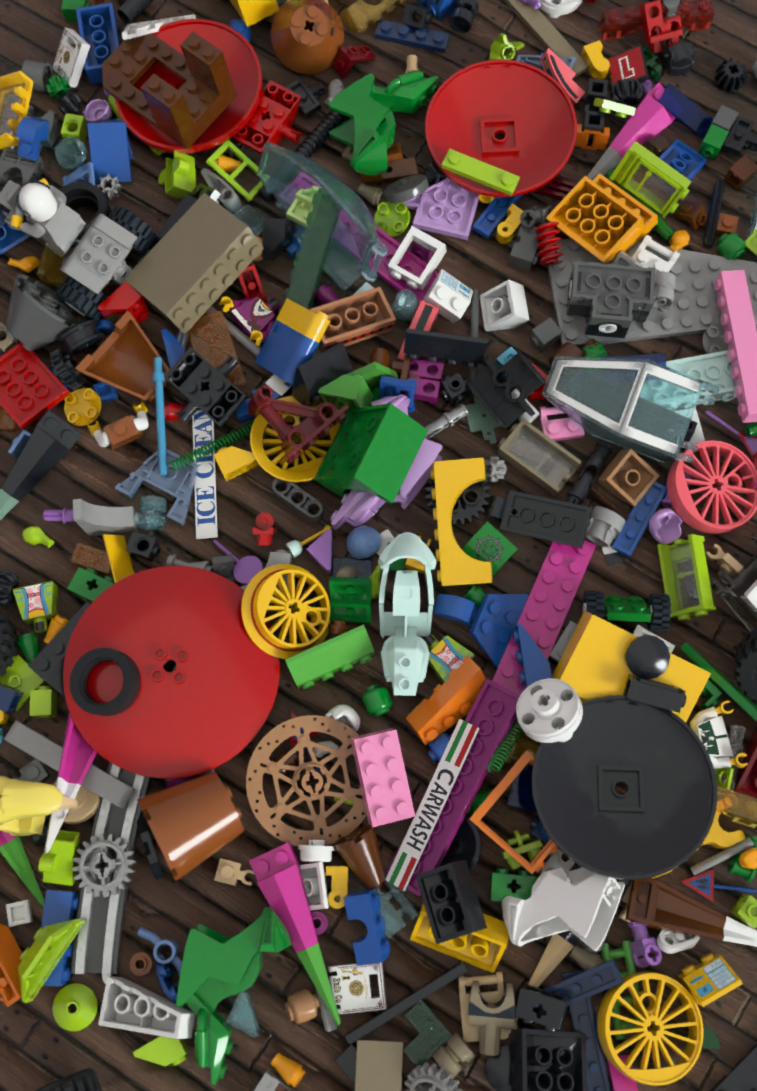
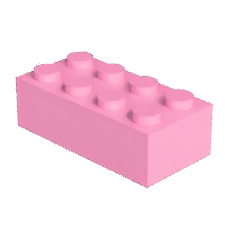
M389 728L350 738L368 823L372 827L415 817L397 730Z

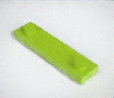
M449 149L441 167L510 196L513 195L520 180V176L452 149Z

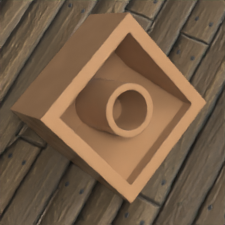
M624 449L619 451L596 481L610 494L635 507L660 475L632 449Z

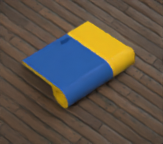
M287 298L254 362L293 385L296 368L312 358L330 323L327 320L328 315L319 310L317 313H314Z

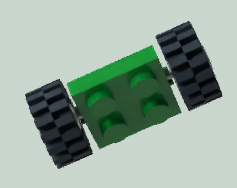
M584 591L582 615L584 611H587L603 619L605 614L607 620L647 622V629L652 632H667L669 630L671 602L668 594H650L646 604L645 600L639 596L621 598L618 595H609L604 597L603 591Z

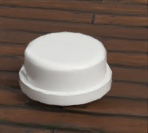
M309 840L308 845H298L300 860L330 862L334 846H324L325 840Z

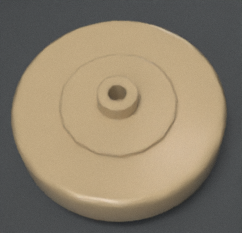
M81 785L74 798L78 801L77 808L69 809L63 823L71 825L80 824L90 819L99 807L101 796Z

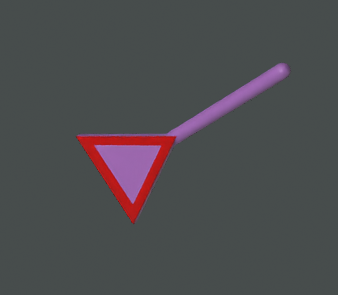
M707 410L705 413L740 437L751 458L754 459L757 454V436L747 437L746 434L738 432Z

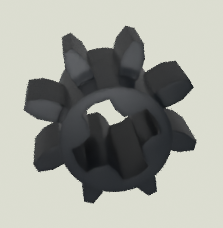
M66 92L58 100L61 104L58 109L64 115L68 113L74 115L81 109V106L78 104L81 99L76 93L70 95L69 92Z
M434 161L426 167L425 173L427 174L426 177L429 184H436L448 178Z

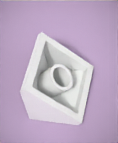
M324 862L300 865L310 910L329 908Z

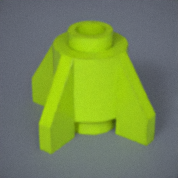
M501 33L490 47L489 59L512 60L515 56V50H519L525 47V45L521 41L508 42L506 34Z

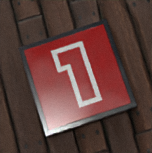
M642 44L606 58L610 63L608 72L611 87L614 83H617V80H623L624 78H636L639 82L649 79Z

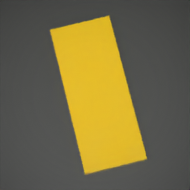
M104 534L103 539L114 582L117 583L134 574L130 555L125 550L127 547L125 536Z

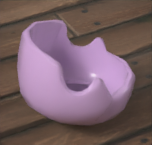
M95 99L86 105L83 114L88 123H104V121L111 120L112 109L106 100Z

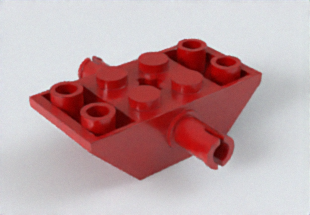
M270 80L262 91L259 104L253 116L232 139L260 154L273 152L284 137L295 144L298 143L301 138V132L291 127L294 124L302 96Z

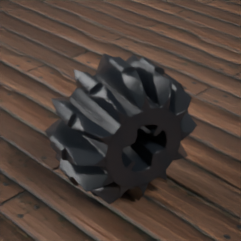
M732 58L729 61L724 60L716 70L715 81H717V86H722L723 91L729 89L730 93L734 89L738 91L746 82L748 70L745 69V64H740L739 60L734 61Z
M632 77L617 80V83H614L611 89L612 102L627 106L636 105L637 102L641 101L643 87L641 82Z
M0 570V606H8L13 603L15 598L13 589L18 588L20 585L18 582L19 576H16L11 571Z

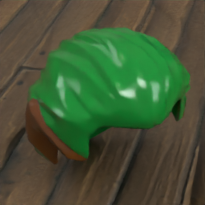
M595 339L586 341L588 345L583 347V350L586 352L583 360H607L608 351L602 343ZM582 368L588 374L595 373L600 370L594 368Z

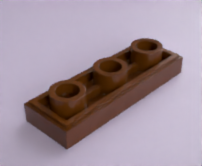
M415 157L388 161L387 171L381 172L377 176L361 174L362 183L367 185L396 181L418 174Z

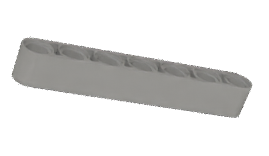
M15 720L4 740L59 772L63 746ZM91 764L81 784L122 809L125 808L135 791V788L94 764Z

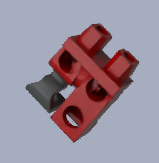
M654 0L638 5L639 12L642 14L644 41L649 44V48L653 53L662 51V40H666L667 48L679 43V36L683 35L681 29V17L675 14V12H677L680 0ZM661 4H663L667 8V10L664 11V18L662 16Z

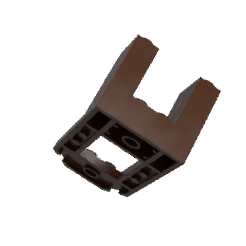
M192 32L180 45L184 55L154 34L124 40L102 63L103 87L105 91L188 150L237 97L223 52L195 32ZM155 62H158L185 81L180 89L177 90L156 74H153L141 86L142 92L133 85Z

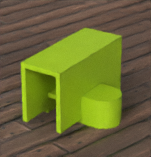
M174 150V160L166 157V168L160 173L158 182L165 186V194L182 200L186 194L192 196V191L196 187L195 157Z
M59 830L50 850L46 854L44 852L39 861L38 870L43 872V882L73 886L76 881L74 877L79 874V871H73L72 868L79 865V863L73 861V858H79L77 849H80V832Z

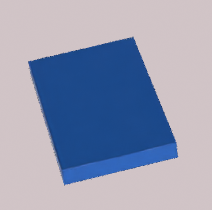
M87 123L95 183H101L100 177H107V174L111 178L117 177L119 182H132L127 123Z

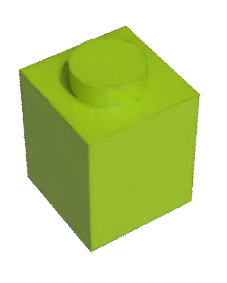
M38 686L37 690H30L29 716L34 718L57 717V692L52 690L50 686Z

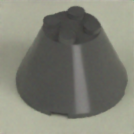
M16 274L12 285L6 320L7 330L5 333L9 337L17 338L21 341L25 349L31 352L34 349H41L57 341L68 330L84 323L81 316L77 318L73 314V310L65 305L53 290L37 280L34 283L27 280V275Z

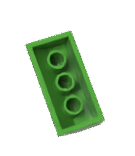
M363 624L285 659L297 688L306 690L313 687L315 681L320 679L326 681L334 677L333 673L341 670L343 673L352 669L353 664L357 662L363 664L372 660L375 651Z

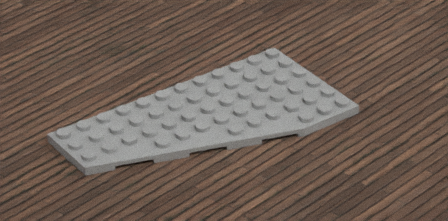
M571 238L556 242V245H562V248L557 250V252L563 253V256L559 257L558 260L564 262L547 266L557 325L563 331L560 338L561 346L565 342H570L577 347H584L588 345L586 341L589 339L598 340L602 344L704 333L710 325L721 322V309L717 305L718 293L714 289V281L718 278L721 271L745 270L755 325L757 327L756 262L739 259L735 261L733 259L727 260L722 256L679 249L677 252L680 253V256L670 270V273L676 276L674 304L669 308L663 309L652 307L645 322L632 320L625 338L585 335L586 317L566 315L568 284L574 262L602 263ZM637 242L625 253L632 257L642 242ZM648 246L646 247L647 251L660 257L666 262H669V258L663 256L662 254L656 252ZM615 259L604 264H612Z

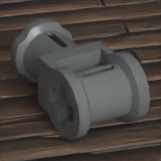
M552 205L541 208L532 206L531 209L524 210L521 214V223L528 228L534 226L535 223H548L546 217L552 212L554 207Z

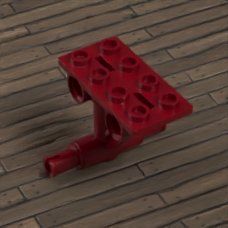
M265 385L254 392L253 397L248 402L247 413L252 417L261 414L276 431L277 437L281 440V448L286 454L279 462L283 465L285 462L288 464L292 463L302 454L301 449L306 451L317 441L316 436L320 439L332 428L330 424L333 426L338 424L347 415L345 411L349 406L346 404L338 410L335 405L327 402L319 408L278 400L272 398V388ZM278 412L306 419L294 428Z

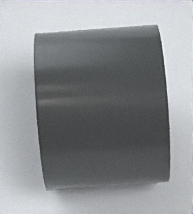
M26 59L22 66V72L34 82L32 90L48 92L45 85L49 84L48 79L53 76L50 63Z

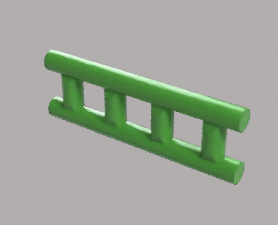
M630 940L622 941L623 948L609 950L608 943H602L600 950L602 959L605 962L611 959L625 958L627 972H620L621 976L624 977L636 973L635 964L632 960ZM637 981L633 983V986L636 992H639V986ZM632 995L622 997L629 1005H633ZM616 1000L612 1012L621 1015L619 1007L623 1005ZM612 1017L614 1030L636 1027V1024ZM615 1034L616 1040L625 1039L624 1034Z

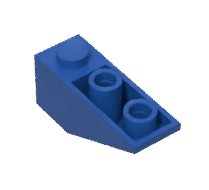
M521 623L517 624L516 630H513L514 643H518L519 651H516L517 664L521 663L522 672H519L520 684L524 685L526 689L536 681L552 678L547 658Z

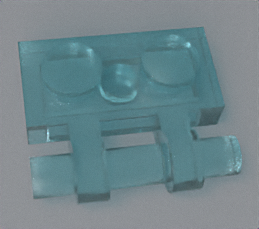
M387 881L385 885L390 891L384 894L379 888L376 890V894L379 895L381 900L380 913L381 917L385 920V935L389 939L406 925L401 918L404 914L407 913L409 918L413 920L418 916V913L413 908L415 905L411 900H407L401 889ZM393 897H395L401 905V908L398 911H396V909L389 901Z

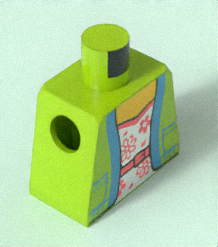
M50 581L13 589L22 620L28 624L34 623L36 633L48 631L47 620H51V618L58 614V585Z
M432 634L425 639L428 648L431 650L428 664L442 684L450 677L448 674L454 668L457 670L464 663L462 660L467 655L471 659L475 656L447 635L440 642Z

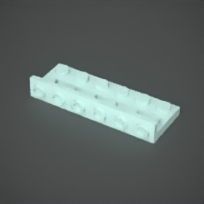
M728 350L654 363V365L701 382L697 393L647 374L639 397L670 411L681 407L688 409L698 404L710 405L720 400L727 402L736 398L734 394L735 382L731 378V361H728L727 358ZM630 370L633 382L638 370Z

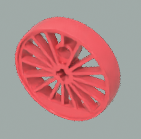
M714 440L697 443L682 452L670 467L667 477V492L670 503L677 515L686 524L698 531L709 534H721L732 531L745 524L757 510V488L752 486L757 480V470L751 460L741 450L731 444ZM707 452L713 453V467ZM693 453H700L704 466ZM719 455H721V456H723V457L725 458V460H724V462H723V464H722V467H721L720 471H719ZM688 458L699 472L684 464L685 459ZM729 462H731L735 468L723 477ZM738 470V471L740 472L742 478H741L738 474H736V473H734V472H736V471ZM684 472L688 473L689 475L693 476L698 480L685 478ZM728 479L732 481L733 486L729 485ZM742 481H744L746 488L741 487ZM687 484L700 486L701 488L689 491ZM701 492L703 495L693 502L691 495ZM733 492L747 494V499L745 500ZM706 497L707 500L699 514L695 505ZM733 501L745 507L743 513ZM711 502L712 523L704 520ZM727 506L738 518L736 522H732ZM719 507L723 515L725 525H721L718 523Z

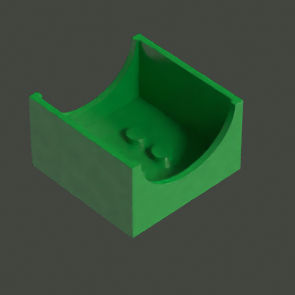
M391 403L350 409L328 449L314 480L342 499L346 493H350L352 489L375 495L388 503H393L428 430Z

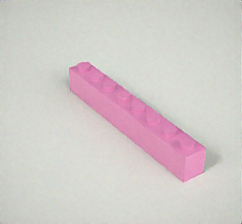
M745 270L721 271L718 278L714 281V289L718 293L717 305L721 309L722 314L721 325L724 326L725 330L724 342L728 345L727 358L728 361H731L732 366L731 378L735 382L734 394L738 398V414L742 418V423L757 422V330Z

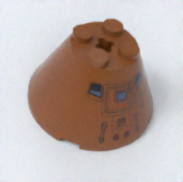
M290 0L280 8L274 17L271 27V42L276 56L285 67L303 75H314L326 71L333 65L340 47H343L344 30L338 14L325 1Z

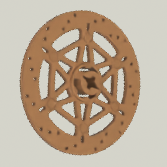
M304 715L278 724L257 744L247 768V797L256 819L275 838L285 843L290 841L291 845L294 846L308 845L309 840H325L324 846L333 844L343 836L344 838L348 836L364 820L367 814L361 786L359 785L357 789L350 786L345 761L349 755L352 754L354 756L352 746L347 749L351 744L350 738L359 736L353 729L341 721L330 717ZM301 727L303 728V731H304L303 734H301V732H300V728H301ZM322 732L339 739L342 745L338 749H334L310 741L309 733ZM295 735L297 737L298 743L279 761L269 760L271 753L279 744L291 736ZM304 747H307L312 759L310 762L304 763ZM313 747L328 751L331 754L317 761ZM299 751L298 766L284 764L291 755ZM337 757L338 760L330 770H327L324 764ZM263 763V764H266L267 766H266V767H263V766H260V764ZM339 765H342L345 783H341L331 777ZM314 766L320 768L319 770L323 775L325 774L326 782L324 784L321 774L314 769ZM305 768V771L301 774L300 777L299 773ZM285 769L295 772L293 778H289L280 773L279 770ZM264 773L273 776L277 796V804L273 807L268 806L264 796ZM310 773L314 779H317L314 781V790L309 783H306L309 780ZM279 778L292 784L284 797H281L278 783ZM299 778L303 789L309 792L310 795L304 794V791L300 787L298 788L297 780ZM333 783L344 789L342 793L329 791L330 784ZM295 791L299 798L286 805L285 802ZM324 796L339 797V800L327 811L324 810ZM317 799L320 800V813L318 815L315 813L311 803ZM347 799L354 802L352 808L342 819L331 826H327L326 818ZM305 800L311 813L308 815L292 808ZM276 813L273 818H270L272 814ZM285 813H289L313 821L314 829L302 830L294 828L281 821V817ZM320 828L323 829V834H320Z

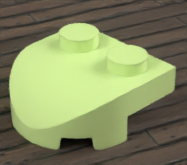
M317 186L304 190L303 188L296 193V198L287 211L286 217L320 235L331 217L332 203L329 194Z

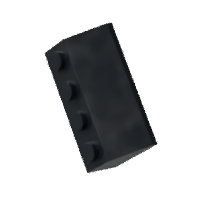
M407 328L403 353L407 354V358L419 359L420 355L427 356L426 360L438 362V359L442 358L446 359V363L458 365V361L466 362L465 366L477 367L478 364H483L488 340Z

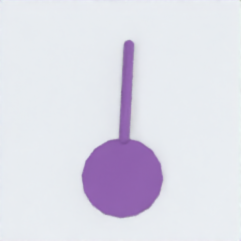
M213 540V543L227 555H233L217 540ZM233 555V559L236 562L233 573L239 583L248 584L258 572L263 570V564L259 558L246 556L239 560Z

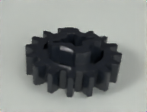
M61 349L50 353L51 363L54 368L53 372L61 380L62 384H67L73 391L83 386L82 374L75 370L78 363L74 361L70 354L66 355Z

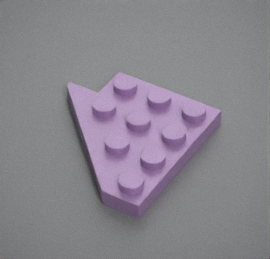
M446 178L429 187L419 196L403 203H405L408 209L416 211L413 227L468 240L479 202V194L468 191L455 184L449 178Z

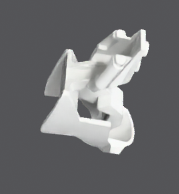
M583 867L567 872L563 868L541 873L532 887L530 898L524 901L523 899L507 896L501 901L503 919L511 942L521 947L531 941L571 931L593 951H597L606 938L619 905L625 883L617 882L614 878L596 874Z

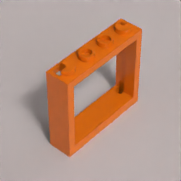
M526 750L469 819L526 870L533 874L534 871L538 873L545 866L546 862L544 859L548 854L554 855L559 849L554 842L549 839L529 863L481 821L483 816L528 762L532 766L534 765L535 757Z

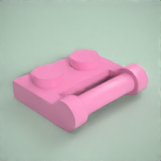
M568 405L546 408V406L539 407L542 432L554 441L584 437L585 433L579 411ZM573 412V417L555 420L547 419V416Z

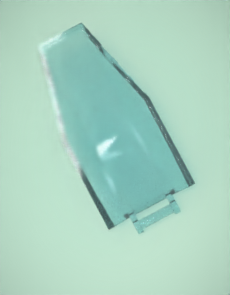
M271 142L265 143L257 175L268 193L275 195L278 200L276 202L278 209L283 208L284 212L287 213L296 198V193L302 188L304 190L312 186L324 189L332 203L331 217L320 235L294 222L297 240L342 290H347L361 275L369 282L376 281L378 276L377 270L383 256L387 254L388 248L379 240L374 219L362 199L342 180L316 162ZM374 251L376 254L374 256L371 266H369L368 263Z

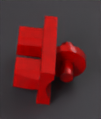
M263 512L256 517V525L258 527L252 528V534H257V546H270L273 544L272 534L277 533V527H272L274 518L270 513Z

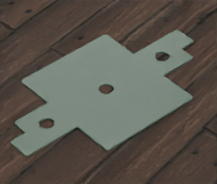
M472 391L475 403L464 405L468 411L467 420L470 432L482 430L484 440H489L490 444L497 443L494 428L501 427V425L493 418Z

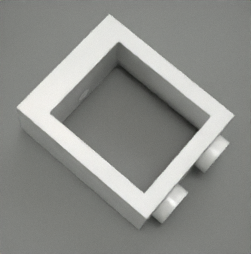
M412 226L388 264L389 271L391 272L390 275L397 280L403 279L407 281L406 284L413 289L419 288L423 291L447 251L446 244ZM412 241L434 253L420 278L397 266Z

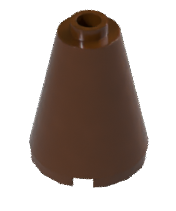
M366 825L355 829L354 833L345 838L343 836L334 842V846L365 889L375 888L377 890L383 886L382 882L385 880L376 831L371 825Z

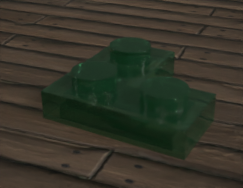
M423 1000L414 1004L404 1014L419 1032L403 1048V1051L416 1066L419 1064L422 1066L452 1036Z

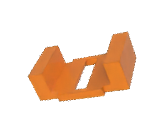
M577 124V136L574 146L589 150H606L610 128L604 127L603 133L601 131L585 129L582 131V124ZM594 134L592 146H587L589 135Z

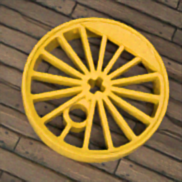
M636 972L622 977L623 983L608 989L598 1011L597 1031L605 1056L624 1076L645 1085H666L681 1079L696 1063L703 1044V1021L697 1003L683 985L664 974ZM649 979L658 981L655 995L650 993ZM642 980L643 991L636 992L633 983ZM664 985H667L673 991L660 1009ZM626 988L629 989L633 997L634 1008L620 997V994ZM646 996L649 998L650 1001L649 1007L647 1009H645L644 1005L642 1004V1001ZM678 996L683 1005L664 1016ZM616 1000L638 1020L636 1021L613 1013L612 1009ZM686 1011L687 1022L665 1024ZM610 1017L636 1024V1027L610 1030ZM651 1024H652V1028H650L649 1031H648V1030H647V1027H648V1026H651ZM688 1026V1038L665 1031L664 1029ZM638 1032L615 1048L613 1047L611 1035ZM663 1034L686 1041L687 1045L684 1052L677 1048ZM639 1040L625 1063H623L618 1057V1053ZM663 1042L681 1057L675 1065ZM644 1047L640 1068L630 1069V1066ZM658 1047L668 1065L667 1067H660ZM652 1050L654 1068L647 1069L650 1051Z

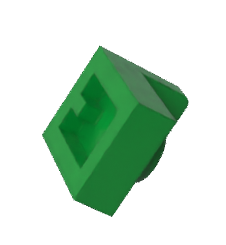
M709 679L701 692L702 696L708 697L700 705L702 709L715 706L720 701L718 697L722 694Z

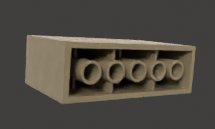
M203 193L124 280L136 289L150 306L185 335L260 254L264 247L249 226Z

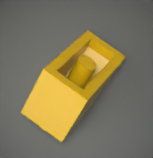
M233 446L223 447L214 454L215 460L226 481L260 466L252 452Z

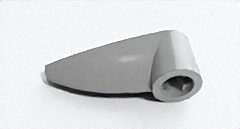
M204 168L201 173L209 187L216 189L220 193L218 198L226 210L230 213L239 211L242 203L233 188L218 175Z

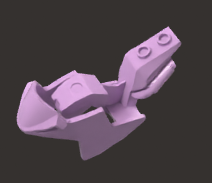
M401 394L399 396L384 397L370 404L371 406L391 403L408 415L410 399L406 395ZM427 439L423 440L394 502H401L403 509L408 507L425 486L427 480L431 478L430 467H434V461H442V457L438 455L442 450L441 444ZM352 489L350 493L344 495L341 501L343 505L340 510H335L330 519L332 521V528L337 530L345 522H348L354 528L362 526L378 512L386 501L370 493Z

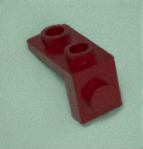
M367 45L340 47L332 67L341 78H347L354 62L374 61L376 56Z

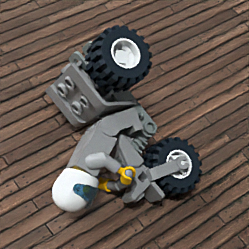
M45 178L29 182L23 187L9 180L0 190V213L6 217L4 222L9 224L10 227L21 230L35 238L42 237L47 242L45 245L61 257L68 252L62 261L60 269L67 276L55 294L65 305L87 320L96 319L98 322L101 314L97 307L108 298L101 290L109 281H112L119 287L125 282L124 279L132 271V268L126 265L125 258L129 252L144 256L157 237L154 230L132 211L124 207L115 206L108 217L100 213L79 235L86 223L77 212L66 206L67 198L64 193L53 185L50 186Z

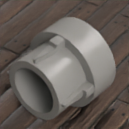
M594 506L585 537L599 546L609 548L612 541L620 534L626 521L620 515L607 508Z

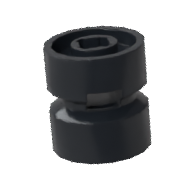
M476 0L456 1L449 19L452 29L460 33H467L471 30L479 9V4Z

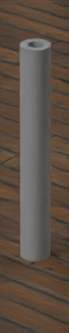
M749 837L690 868L693 874L697 875L754 846V843Z

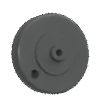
M423 174L410 175L394 181L384 189L383 193L386 201L389 203L404 202L425 192L429 187L427 177Z

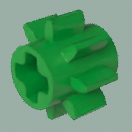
M59 75L51 76L48 79L49 84L45 85L51 98L55 96L56 99H59L68 92L67 90L71 89L66 78H61Z

